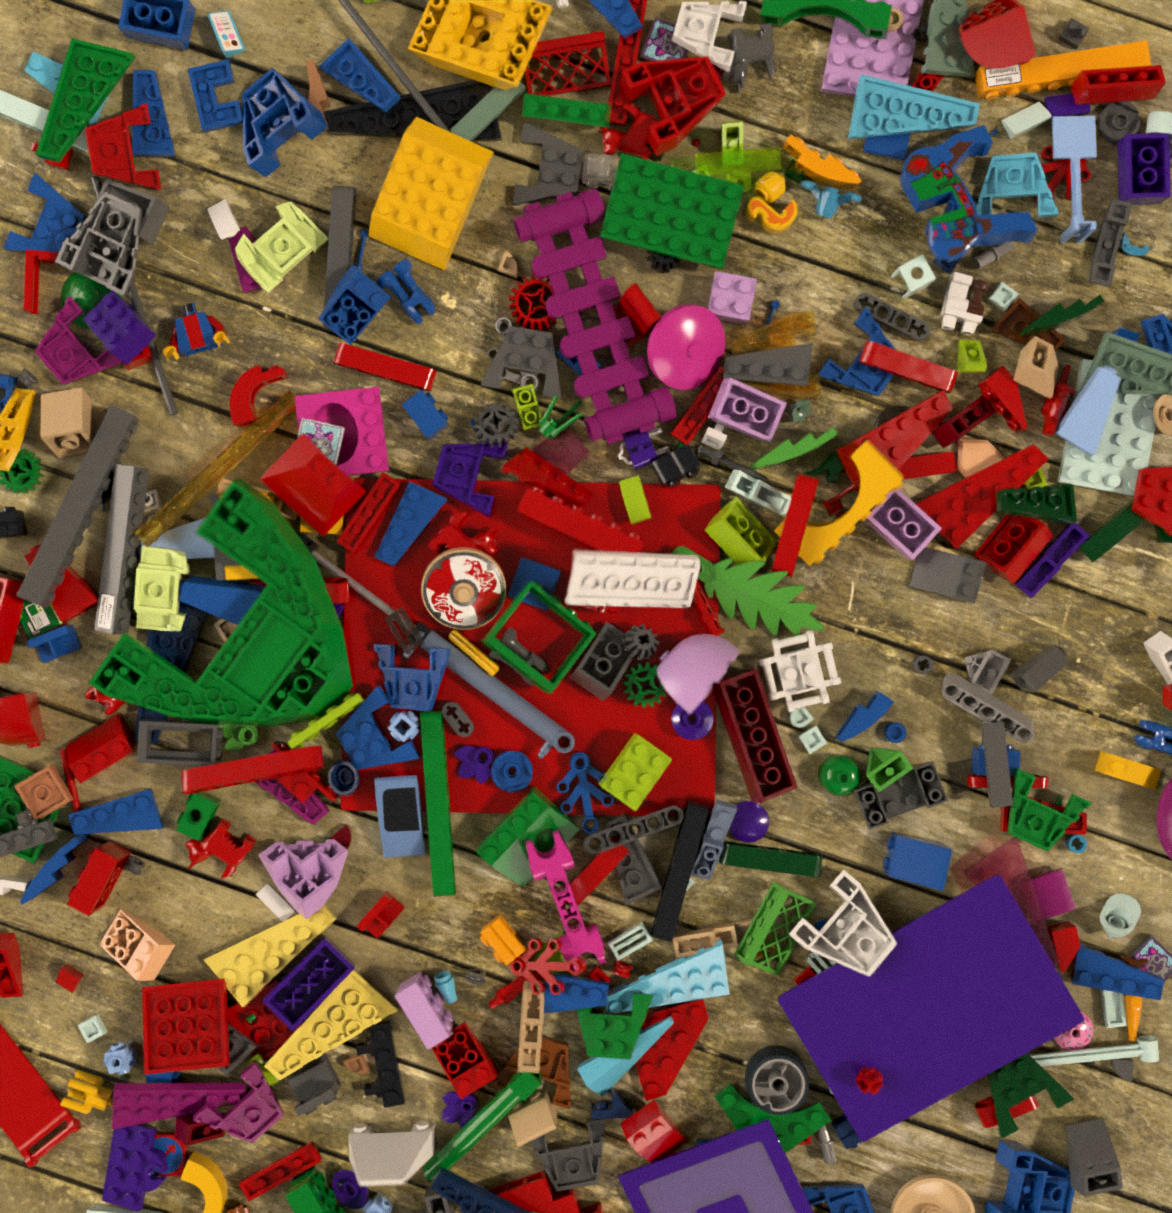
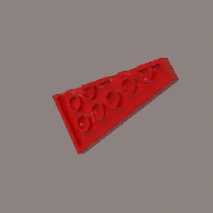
M944 390L933 394L836 450L852 484L857 485L855 490L858 495L861 487V478L858 467L852 460L851 455L868 439L899 470L953 409Z

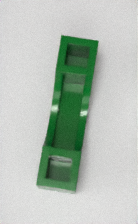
M524 93L522 116L609 127L612 104Z

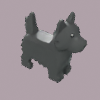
M771 23L760 25L761 30L756 31V36H758L756 38L754 36H747L745 38L742 28L732 29L730 34H728L730 50L735 52L730 72L722 69L721 76L728 78L731 84L736 85L738 93H740L741 88H744L748 65L764 63L769 78H772L774 72L777 71L775 68L776 63L772 58L775 44L772 39Z

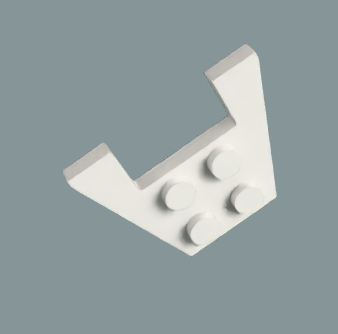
M721 1V5H709V2H682L672 41L700 57L708 56L712 64L726 72H730L735 51L713 45L720 18L742 22L747 2L739 1V4H729V1Z

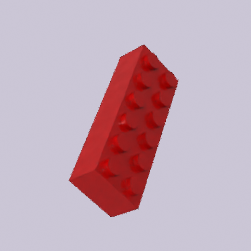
M535 486L533 489L527 488L517 509L519 514L600 552L640 553L644 542L640 541L642 537L632 532L627 535L621 532L622 528L613 523L608 526L602 523V518L591 514L589 517L583 514V509L572 505L570 508L564 505V500L554 495L551 499L545 496V491Z

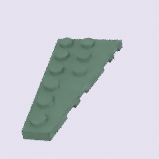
M934 0V3L931 4L927 30L929 40L928 46L924 50L926 62L922 66L921 73L971 77L975 74L974 61L965 50L959 33V26L961 24L965 25V19L968 17L966 0Z
M1105 332L1080 391L1083 389L1097 367L1105 368V366H1109L1116 370V375L1121 378L1116 393L1172 394V355Z

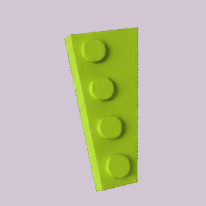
M359 693L348 695L343 699V704L338 707L334 705L326 711L327 715L321 719L317 717L308 723L309 727L305 730L299 729L290 736L292 739L287 741L292 749L305 747L303 742L316 739L320 736L319 730L322 728L326 730L338 722V717L343 718L359 707L365 701L362 695Z

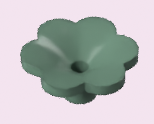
M808 399L798 400L790 405V415L792 416L791 421L793 423L803 422L806 419V415L810 413L811 407L809 406L810 401Z

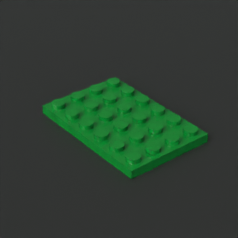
M621 153L600 238L723 270L744 185Z

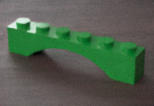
M763 0L760 17L761 24L771 23L773 26L782 27L790 21L801 17L828 15L849 22L865 37L886 39L892 5L884 1L873 3L866 0Z

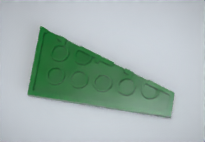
M71 38L36 155L39 158L60 163L134 61L135 56L133 53Z

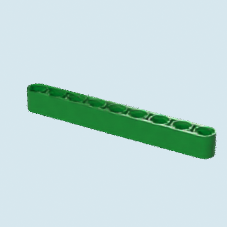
M442 710L421 711L420 723L434 897L456 895L444 718Z

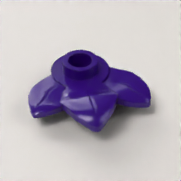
M466 745L454 753L458 759L463 761L459 768V777L470 778L475 776L480 784L489 778L491 774L490 764L494 759V754L490 748L486 746L475 748L471 745ZM481 753H485L487 755L486 760L480 759Z
M452 1091L442 1096V1100L447 1104L441 1115L442 1120L445 1122L455 1123L458 1121L462 1128L475 1116L474 1112L477 1110L478 1101L474 1094L471 1093L460 1099L457 1092Z

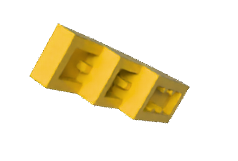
M15 388L0 414V470L9 471L19 452L32 412L35 398L34 390Z

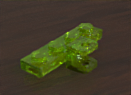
M781 147L696 154V173L702 175L727 174V181L737 183V180H740L742 182V185H744L743 192L750 190L751 172L781 169Z

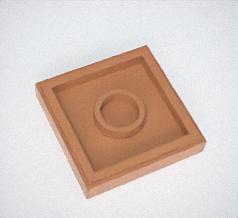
M53 764L48 765L14 786L27 809H30L33 818L38 821L74 800Z

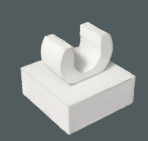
M717 423L714 429L708 427L701 443L716 450H721L727 438V435L722 433L725 426Z

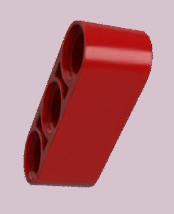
M1034 1095L1008 1110L1011 1116L1016 1118L1035 1110L1039 1104ZM990 1096L978 1101L974 1106L984 1128H991L998 1125L995 1118L993 1097Z

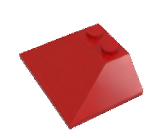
M304 433L259 479L323 537L367 492L352 477H349L330 460Z

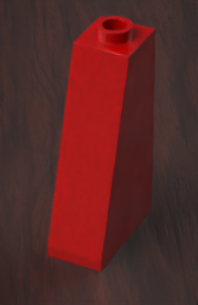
M41 544L32 547L29 550L30 553L24 556L30 567ZM67 566L64 572L65 578L62 584L57 586L54 592L56 594L55 599L51 604L61 622L70 621L98 604L99 593L71 566Z

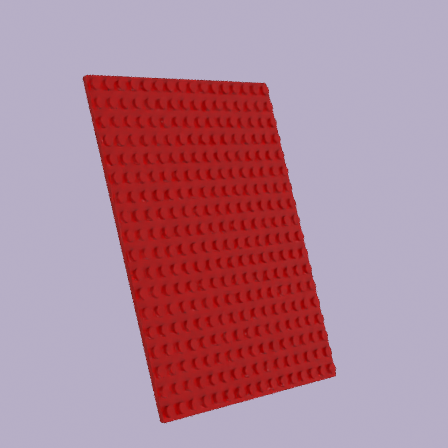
M353 478L367 492L347 511L346 526L378 479ZM395 479L401 483V486L356 553L345 548V573L416 626L420 621H423L434 632L463 652L449 640V634L454 629L438 622L426 609L422 599L421 587L428 565L438 555L449 550L445 547L446 545H441V549L434 552L427 545L434 537H437L440 529L450 523L451 517H455L456 512L466 511L467 514L460 522L459 528L470 538L475 537L480 532L497 527L493 534L496 537L495 546L498 552L491 557L500 566L506 582L505 601L494 619L475 629L458 630L487 656L491 649L481 641L514 600L508 597V593L521 557L561 571L553 595L561 600L560 604L574 610L577 613L576 617L582 622L585 620L590 623V626L593 628L592 630L597 634L606 622L624 634L631 630L632 626L636 625L639 627L641 624H644L645 629L652 627V634L658 633L657 637L654 638L659 641V645L656 646L657 652L651 654L649 659L643 657L642 660H638L635 655L612 693L604 701L569 678L597 634L552 694H546L539 687L526 683L522 676L506 663L500 660L494 661L499 665V671L493 676L574 735L575 744L571 751L561 753L555 747H552L542 759L537 754L546 742L543 738L446 667L433 709L430 711L442 710L446 703L455 701L460 704L474 723V731L471 735L461 737L444 718L450 812L508 814L534 786L560 809L561 803L568 799L579 783L577 773L570 782L569 790L566 793H560L557 790V783L563 780L571 769L569 764L571 756L577 752H583L590 758L591 766L601 773H606L634 732L669 756L672 761L636 811L615 796H613L614 803L606 807L602 804L601 800L590 793L593 815L619 816L625 813L626 816H645L671 806L679 807L684 814L688 800L709 805L708 814L709 811L712 812L715 805L717 700L713 689L711 688L708 695L702 700L712 710V728L704 737L697 740H688L679 736L672 726V712L678 703L666 689H663L666 697H659L661 703L655 700L653 701V707L646 703L645 708H642L641 702L634 705V698L631 700L627 699L630 693H624V689L628 688V686L623 684V681H628L629 679L625 674H632L631 667L638 669V663L645 667L646 662H649L650 668L655 664L658 668L661 662L659 658L666 650L671 651L679 642L687 637L708 634L704 624L700 622L701 616L693 599L689 608L620 606L618 613H602L575 605H566L564 602L571 578L574 551L597 550L517 512L527 488L533 489L534 486L538 487V485L530 481L524 483L522 481L477 480L474 493L494 496L491 515L488 517L435 488L433 480ZM409 481L447 498L448 501L441 507L436 516L428 523L423 532L416 538L395 566L375 558ZM578 482L593 493L591 499L581 507L584 510L583 514L589 517L591 514L602 518V523L608 526L613 523L622 528L621 532L627 535L632 532L642 537L640 541L644 542L640 553L672 554L676 547L685 546L713 564L719 562L720 546L705 531L711 519L721 508V487L719 485L679 484L674 488L667 487L663 489L661 484L642 483L651 519L631 524L619 483ZM545 491V496L551 499L553 495L555 496V493L551 491ZM565 502L564 505H566V506H568V507H570V508L572 507L571 504ZM697 578L712 611L718 614L719 600L715 590L713 597L709 598L705 591L704 582ZM349 586L350 601L344 603V637L353 687L345 697L352 693L355 695L359 693L366 700L373 690L380 685L387 696L384 685L385 677L383 670H380L378 664L380 659L378 652L374 650V644H395L394 666L430 669V654L421 647H417L409 658L403 656L406 648L411 643L407 639L411 632ZM521 602L495 635V638L500 641L510 627L516 630V639L519 643L543 659L549 665L551 671L545 674L537 669L535 665L532 668L547 680H550L583 635L551 609L544 610ZM648 671L639 672L636 676H645ZM655 675L654 684L660 687L659 679ZM637 680L642 685V690L646 688L654 690L649 684L650 680H646V682ZM632 682V690L636 695L638 687ZM646 694L643 699L651 698L655 696V694ZM387 703L373 711L372 714L392 749L395 750L411 741V739L408 738L405 742L396 740L388 729L392 724L389 722L396 712L401 713L405 710L407 713L409 711L413 712L419 718L417 721L420 723V713L422 710L391 708L390 703ZM448 706L447 714H453L457 719L458 716L455 713L457 708L455 706ZM359 707L342 718V726ZM691 714L688 716L689 722L695 721V715ZM459 719L458 722L461 724L460 731L465 730L469 732V723L464 724ZM405 721L402 724L405 729H408L410 726ZM421 723L417 727L420 731L412 739L421 757L416 760L358 770L360 774L359 787L348 796L341 795L342 810L377 811L375 778L417 775L422 812H427ZM562 736L558 739L562 747L570 745L568 737ZM466 745H471L475 748L486 746L492 750L494 762L498 755L505 751H520L532 763V779L527 787L521 791L507 792L496 786L492 779V773L482 784L477 781L475 776L461 778L458 776V772L463 761L458 759L454 753ZM342 746V760L351 762ZM481 753L480 759L486 760L487 755L485 753ZM577 759L576 764L582 766L584 761ZM514 767L509 768V773L515 774L516 769ZM586 772L587 781L604 793H609L598 784V779ZM561 783L559 785V788L561 790H565L567 788V785L565 783ZM581 795L574 803L572 811L566 815H585ZM606 796L604 798L605 803H610L612 801L611 797ZM567 803L563 805V809L566 811L571 808ZM670 810L668 817H676L675 812Z

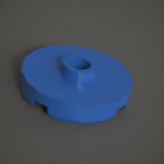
M505 751L498 755L493 762L491 769L492 779L496 786L502 790L519 792L526 788L532 779V763L520 751ZM514 767L516 773L510 774L509 768Z

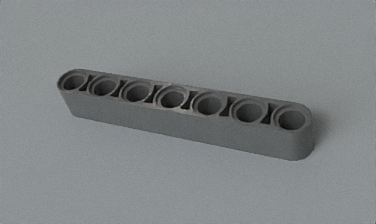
M333 185L324 308L339 281L352 266L356 209V188L354 186ZM323 324L324 329H329V330H331L330 328H328L326 325Z

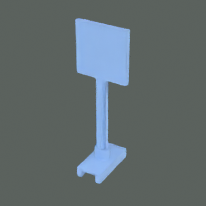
M1095 116L1052 117L1053 159H1069L1071 170V225L1060 235V244L1066 243L1071 237H1077V243H1082L1096 230V221H1084V216H1082L1080 159H1095L1097 157Z

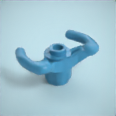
M809 180L801 182V186L810 190L818 200L815 209L817 210L816 214L832 218L833 214H836L839 205L850 200L857 203L862 201V196L853 192L838 194L839 189L826 186V189L823 190L815 182Z

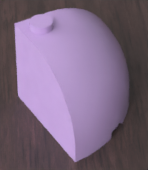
M693 635L679 642L671 651L666 650L660 656L661 662L657 668V674L668 693L690 714L708 695L714 681L718 683L726 673V669L729 667L728 663L732 664L740 650L726 639L716 635Z

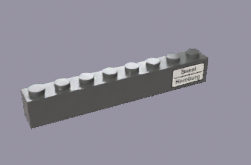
M115 464L95 631L109 634L129 633L139 555L138 548L140 546L149 469Z

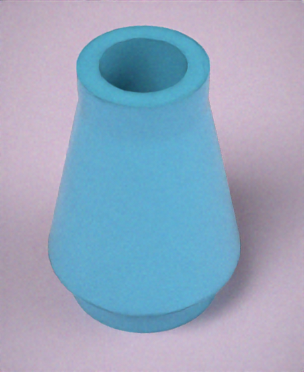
M448 970L434 976V985L445 999L446 1004L455 1002L458 998L453 974H450Z

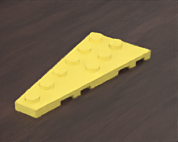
M324 904L321 909L308 919L298 914L204 959V961L219 979H225L227 989L239 1004L245 1007L337 918Z

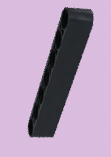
M690 800L686 803L683 820L680 824L651 930V937L668 942L673 940L709 805Z

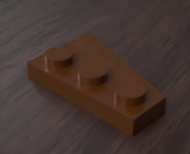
M1018 298L990 329V331L1024 346L1036 336L1052 344L1054 351L1066 340L1055 329L1022 336L1020 332L1041 316L1021 298Z

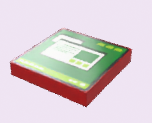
M24 600L19 624L27 640L68 624L67 621H60L51 604H48L46 608Z

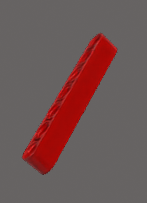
M309 746L181 771L182 793L193 794L321 770L324 768L322 747Z

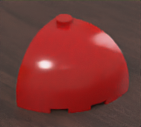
M993 0L984 5V11L979 14L973 12L965 19V25L961 24L959 26V33L965 50L973 60L983 66L1006 68L1016 64L1023 65L1028 63L1030 58L1036 56L1025 6L1018 0Z
M36 692L0 698V744L8 746L27 745V748L41 746L40 742L45 741L46 738Z

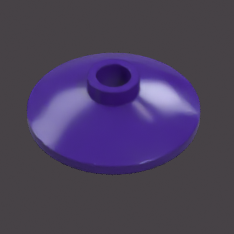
M701 701L689 714L683 707L677 704L671 716L672 726L682 738L688 740L700 739L707 735L712 728V710L707 703ZM689 715H695L696 719L694 722L688 721Z
M340 1170L334 1175L332 1188L337 1199L344 1206L351 1209L363 1207L368 1200L367 1186H359L356 1175L351 1170Z

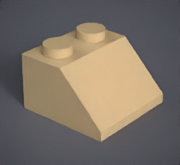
M547 1090L543 1092L537 1091L530 1095L529 1099L523 1102L521 1100L508 1113L518 1147L556 1129L557 1111L552 1104Z

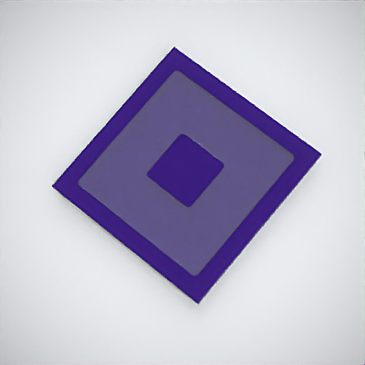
M769 1118L618 1175V1179L635 1213H814Z

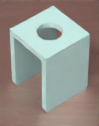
M923 254L898 267L891 275L894 278L901 274L906 282L909 291L902 296L903 299L928 287L936 279ZM918 267L923 271L921 279H914L911 276L913 268Z

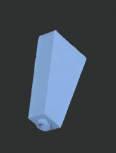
M1109 366L1096 368L1057 425L1055 434L1093 456L1097 451L1121 380L1116 375L1117 371Z
M205 518L141 539V544L138 548L139 556L141 557L142 545L183 551L186 554V560L215 558L214 545L196 533Z

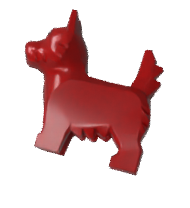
M633 103L630 105L625 104L622 108L631 114L634 121L627 132L600 126L598 133L603 136V153L612 156L615 152L621 151L630 156L648 160L652 154V151L647 148L649 144L647 139L649 126L660 121L652 114L641 112L639 107L636 106L635 108Z
M456 512L455 517H451L450 523L440 529L437 537H434L427 546L434 552L439 551L441 545H446L445 547L449 550L461 547L473 548L492 556L498 552L495 546L496 537L493 534L497 527L480 532L475 537L470 538L459 528V524L467 512Z
M223 818L217 828L202 840L190 839L185 843L189 850L188 857L191 860L188 869L206 860L210 855H214L227 864L221 878L232 877V872H236L237 865L245 859L257 839L248 834L243 842L238 843L239 840L235 839L236 836H231L232 833L228 832L231 822Z

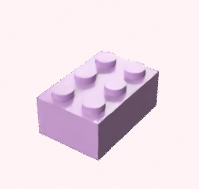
M726 378L721 383L708 419L761 442H771L786 402L737 380Z
M899 489L895 492L891 490L885 495L887 497L885 502L879 507L875 505L870 509L872 513L864 521L904 558L914 560L942 528Z
M420 971L402 982L394 996L427 1050L450 1037L454 1018L449 1010L446 1011L443 1007V1000L438 992L435 993L432 989V982L428 975L424 976L423 972Z

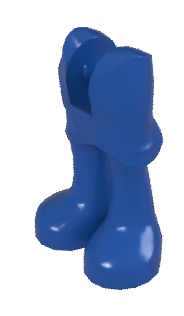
M406 258L394 267V271L412 293L410 297L392 271L382 274L377 279V283L382 288H389L400 300L399 304L405 309L409 317L419 325L423 322V319L414 307L421 302L423 308L431 316L436 313L435 305L432 299L426 296L421 287L415 282L411 274L412 263Z
M1141 720L1139 727L1147 731H1153L1154 734L1152 739L1136 734L1133 740L1137 745L1145 749L1152 748L1172 755V744L1165 742V738L1172 740V730L1169 729V726Z

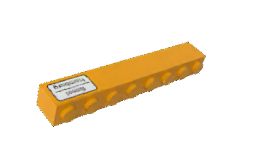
M1148 40L1030 58V61L1026 64H1016L1006 68L980 66L975 73L978 99L986 98V100H992L1000 95L1012 97L1018 95L1019 92L1027 91L1028 94H1032L1045 88L1056 90L1065 85L1071 87L1081 70L1151 66Z

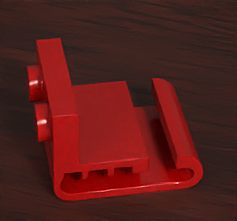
M637 283L627 288L619 303L613 307L617 319L629 316L635 337L625 341L627 349L650 334L661 318Z

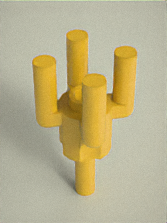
M78 1069L74 1078L92 1083L93 1085L71 1078L68 1083V1087H71L67 1097L85 1103L83 1104L64 1097L60 1105L84 1114H88L92 1107L106 1111L108 1106L113 1107L112 1096L114 1090L102 1087L104 1084L102 1077Z

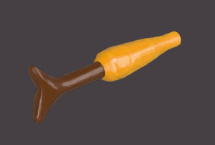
M1120 955L1126 964L1133 967L1141 968L1149 962L1145 958L1135 960L1129 956ZM1125 994L1124 1002L1128 1040L1137 1041L1142 997Z

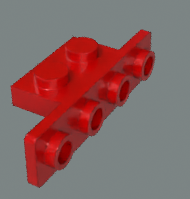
M276 741L271 745L277 752L291 750L283 741ZM317 771L275 778L302 803L317 788L331 801L339 797L330 788L329 783L326 784L321 780L322 776Z

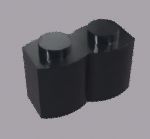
M689 444L652 462V469L663 489L676 487L680 484V480L684 478H694L699 474L698 471L701 468V464Z

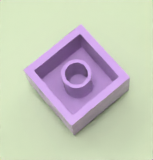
M716 271L713 277L707 309L712 311L720 321L747 325L750 320L757 279Z

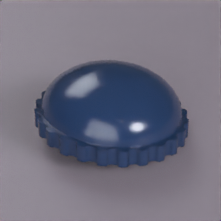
M339 760L331 765L329 769L328 783L336 794L348 796L359 787L360 774L358 768L348 760Z

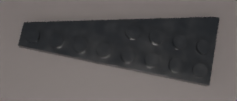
M471 80L419 92L450 131L491 91V86ZM410 93L400 95L401 99L386 113L370 102L325 111L331 135L403 137L404 132L416 117L431 124L433 122ZM496 118L474 140H502L498 119Z

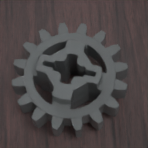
M491 403V408L488 409L486 406H483L484 412H477L478 418H474L475 425L473 427L474 432H477V439L482 438V444L485 445L487 442H490V447H493L495 443L500 448L502 442L509 445V438L515 440V433L519 432V420L516 418L515 411L510 413L509 406L503 409L502 403L498 407ZM495 421L497 422L498 430L496 429V426H494Z

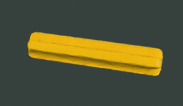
M454 629L449 634V640L490 675L493 676L499 671V665L458 630Z

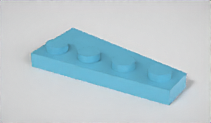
M32 52L25 71L54 94L63 65L36 52ZM107 98L89 121L90 124H96Z

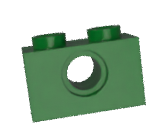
M206 792L190 794L185 803L188 805L185 812H182L176 823L179 825L176 831L197 841L203 839L222 800ZM195 809L201 813L200 819L195 818L193 814Z

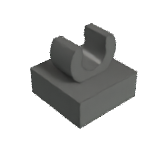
M1071 18L1058 40L1076 50L1089 28Z

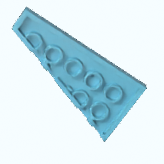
M722 939L715 942V946L697 950L698 953L690 957L684 956L655 969L656 972L648 976L644 974L639 976L638 980L633 983H624L609 990L608 1001L605 1005L606 1013L613 1014L632 1011L633 993L653 995L649 1008L729 995Z

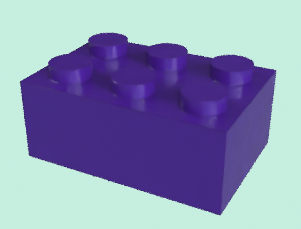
M1169 133L1126 134L1117 143L1118 200L1132 203L1133 205L1161 204L1171 197Z
M113 290L83 319L105 347L126 365L157 336L133 307Z

